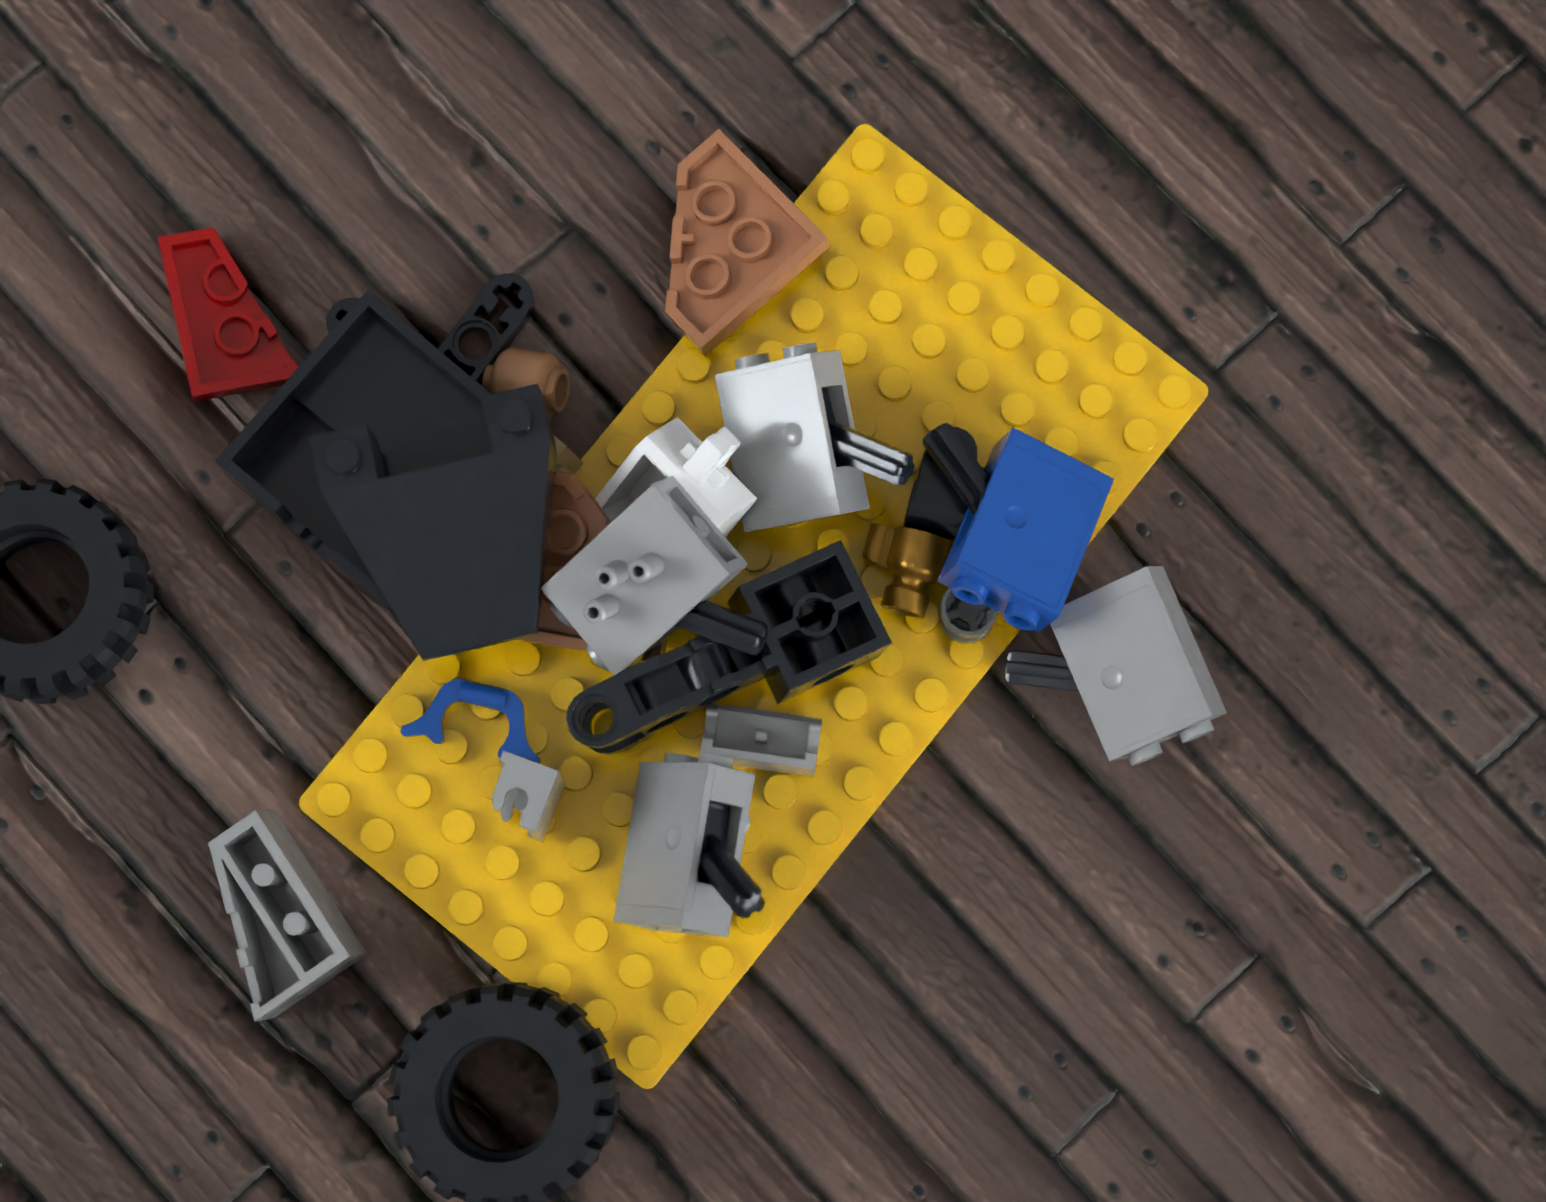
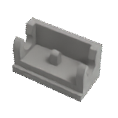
M709 704L706 709L705 730L700 753L734 759V766L814 777L822 719Z
M503 751L499 760L503 769L492 796L494 810L496 812L501 811L502 820L508 822L513 816V808L515 807L517 811L522 812L520 827L528 830L527 836L543 843L565 782L559 771Z

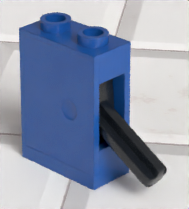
M948 423L941 424L930 431L923 438L922 442L966 503L968 509L940 573L938 582L951 588L954 596L966 603L973 605L983 604L1003 614V619L1015 628L1040 632L1060 616L1114 479L1014 427L994 445L983 470L953 427Z

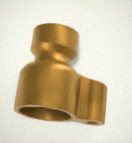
M871 523L862 557L894 574L893 583L885 587L880 606L901 615L925 618L930 600L926 589L929 584L938 581L951 545L950 541L938 535L907 527L891 528Z

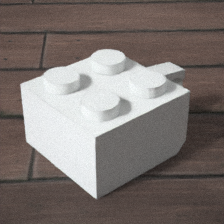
M677 417L646 436L634 447L595 500L612 522L653 483L674 476L726 537L757 498L725 466L741 442L724 426L719 429L717 434H711L702 443Z

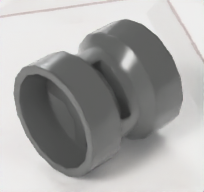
M949 588L944 593L938 611L939 625L944 634L951 640L962 644L975 643L985 638L990 632L998 612L983 604L973 605L966 603L954 596L952 589Z

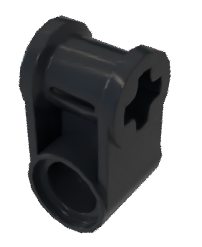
M953 427L977 460V445L974 438L968 431L959 427ZM925 449L917 480L915 479L903 527L925 531L954 541L968 506Z

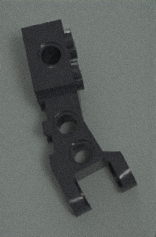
M840 540L744 583L735 590L727 602L730 609L765 622L768 626L767 640L758 655H750L700 635L680 647L660 656L651 657L582 691L573 698L567 709L566 721L568 729L577 741L599 754L613 755L647 740L658 730L707 705L763 679L766 680L777 704L782 703L878 658L892 644V641ZM602 710H612L614 718L610 729L604 734L593 735L591 725L595 715Z

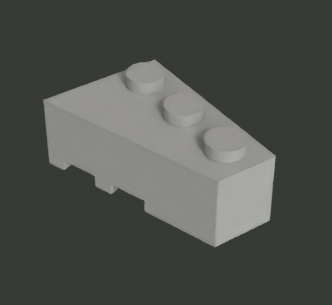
M254 810L208 842L226 914L231 915L239 949L236 952L240 968L245 970L253 1000L250 1007L254 1022L276 1018L368 954L276 811Z

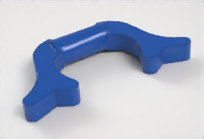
M454 679L440 688L423 716L412 723L402 726L400 730L401 734L405 737L426 735L433 743L442 744L445 739L443 718L450 705L464 702L503 712L509 719V733L506 741L498 750V757L500 758L502 752L506 751L541 764V759L533 752L526 737L523 703L510 690L467 679Z

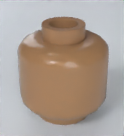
M513 347L507 348L498 355L494 364H489L483 374L482 387L491 394L538 384L547 401L550 419L554 417L556 412L560 413L563 411L569 397V373L565 368L561 367L558 358L549 352Z

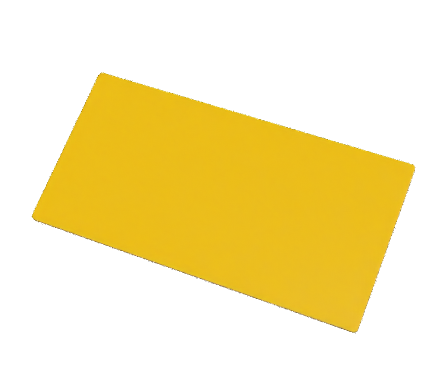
M868 124L859 125L794 202L827 236L830 247L706 356L684 335L583 456L581 461L584 464L576 472L592 496L596 498L634 447L646 436L677 417L703 443L708 436L717 434L719 429L724 427L715 374L736 370L735 359L768 353L770 362L784 359L783 348L816 342L818 352L837 350L841 352L855 431L911 453L913 456L914 472L909 476L904 485L892 484L863 471L870 509L744 532L741 518L726 536V539L748 565L709 600L710 602L730 609L727 602L738 586L841 540L892 641V644L878 658L782 703L777 704L765 679L711 703L822 719L814 777L734 765L732 768L755 774L749 809L751 823L748 831L745 833L740 864L761 888V896L765 900L763 909L761 911H754L749 918H741L732 911L728 937L660 932L613 922L640 763L664 762L665 753L683 754L699 758L705 730L707 706L658 730L647 740L623 752L613 755L599 754L577 741L570 733L566 721L567 709L574 697L582 691L614 676L611 671L599 667L592 660L588 652L583 650L517 639L423 661L420 655H418L299 800V807L306 815L511 982L527 983L530 987L548 988L560 993L559 998L569 1004L576 1003L587 1013L585 1018L594 1029L599 1027L608 1042L604 1046L609 1058H615L617 1068L643 1089H651L656 1086L1021 630L1008 624L1003 619V614L998 612L993 627L985 638L969 644H962L951 640L944 634L939 625L938 611L944 593L949 587L938 581L929 584L926 589L930 600L925 618L923 619L894 613L880 606L885 587L893 583L894 574L862 557L871 523L891 528L903 527L915 479L917 480L922 457L926 449L922 442L923 438L934 428L944 423L968 431L977 445V462L984 470L994 445L1014 427L1113 478L1114 481L1088 543L1089 545L1208 395V388L1204 382ZM729 458L725 466L733 473L731 459ZM948 540V541H950V543H951L950 548H949V552H950L951 547H952L953 542H954V541H952V540ZM679 627L668 637L666 652L680 647L700 635ZM454 679H467L510 690L523 703L526 737L531 749L541 759V765L559 771L565 782L543 843L527 836L528 830L520 827L522 812L517 811L514 807L513 816L508 822H504L501 817V811L496 812L493 807V792L503 769L497 753L506 741L509 733V719L506 714L498 710L458 702L450 705L444 715L443 732L445 739L442 744L433 743L426 735L405 737L401 734L402 726L416 721L425 714L444 684ZM602 710L595 715L591 725L593 735L604 734L610 729L614 718L612 710Z

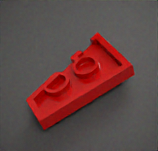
M214 227L158 237V245L192 402L282 386L298 369V365L294 359H291L278 337L277 330L269 317L265 316L252 295L247 281Z

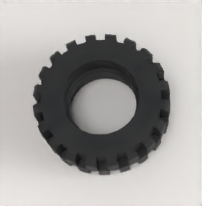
M39 478L36 485H28L23 479L7 481L4 484L5 491L0 493V568L12 555L27 546L41 542H59L76 551L84 561L88 569L89 589L86 602L76 620L66 630L51 639L28 644L13 640L0 631V695L22 702L24 699H30L37 704H55L57 697L61 696L74 700L88 695L87 686L95 682L102 686L106 685L117 676L112 669L122 659L129 664L137 653L138 649L132 644L138 633L147 634L151 618L145 614L146 604L154 602V585L147 580L146 574L151 568L146 554L139 548L136 542L138 539L130 528L102 501L96 500L89 492L74 485H71L69 488L63 487L57 480Z
M521 982L492 983L468 989L448 997L447 1001L432 1007L420 1018L421 1023L419 1026L407 1033L400 1045V1048L403 1050L401 1058L398 1062L392 1064L388 1080L395 1083L394 1096L387 1099L388 1117L396 1116L399 1131L393 1133V1137L398 1149L401 1150L406 1147L414 1160L408 1166L419 1179L427 1176L436 1184L433 1190L435 1193L447 1200L456 1197L464 1202H547L575 1184L598 1161L600 1152L609 1143L615 1128L612 1126L615 1112L619 1110L620 1093L616 1092L615 1077L619 1074L615 1058H609L604 1046L608 1042L599 1027L594 1029L585 1018L587 1013L576 1003L569 1004L559 998L560 993L545 987H530L527 983ZM496 1040L516 1041L536 1050L550 1066L558 1086V1109L550 1128L534 1144L515 1151L493 1150L478 1143L461 1125L453 1105L452 1084L460 1063L478 1046Z

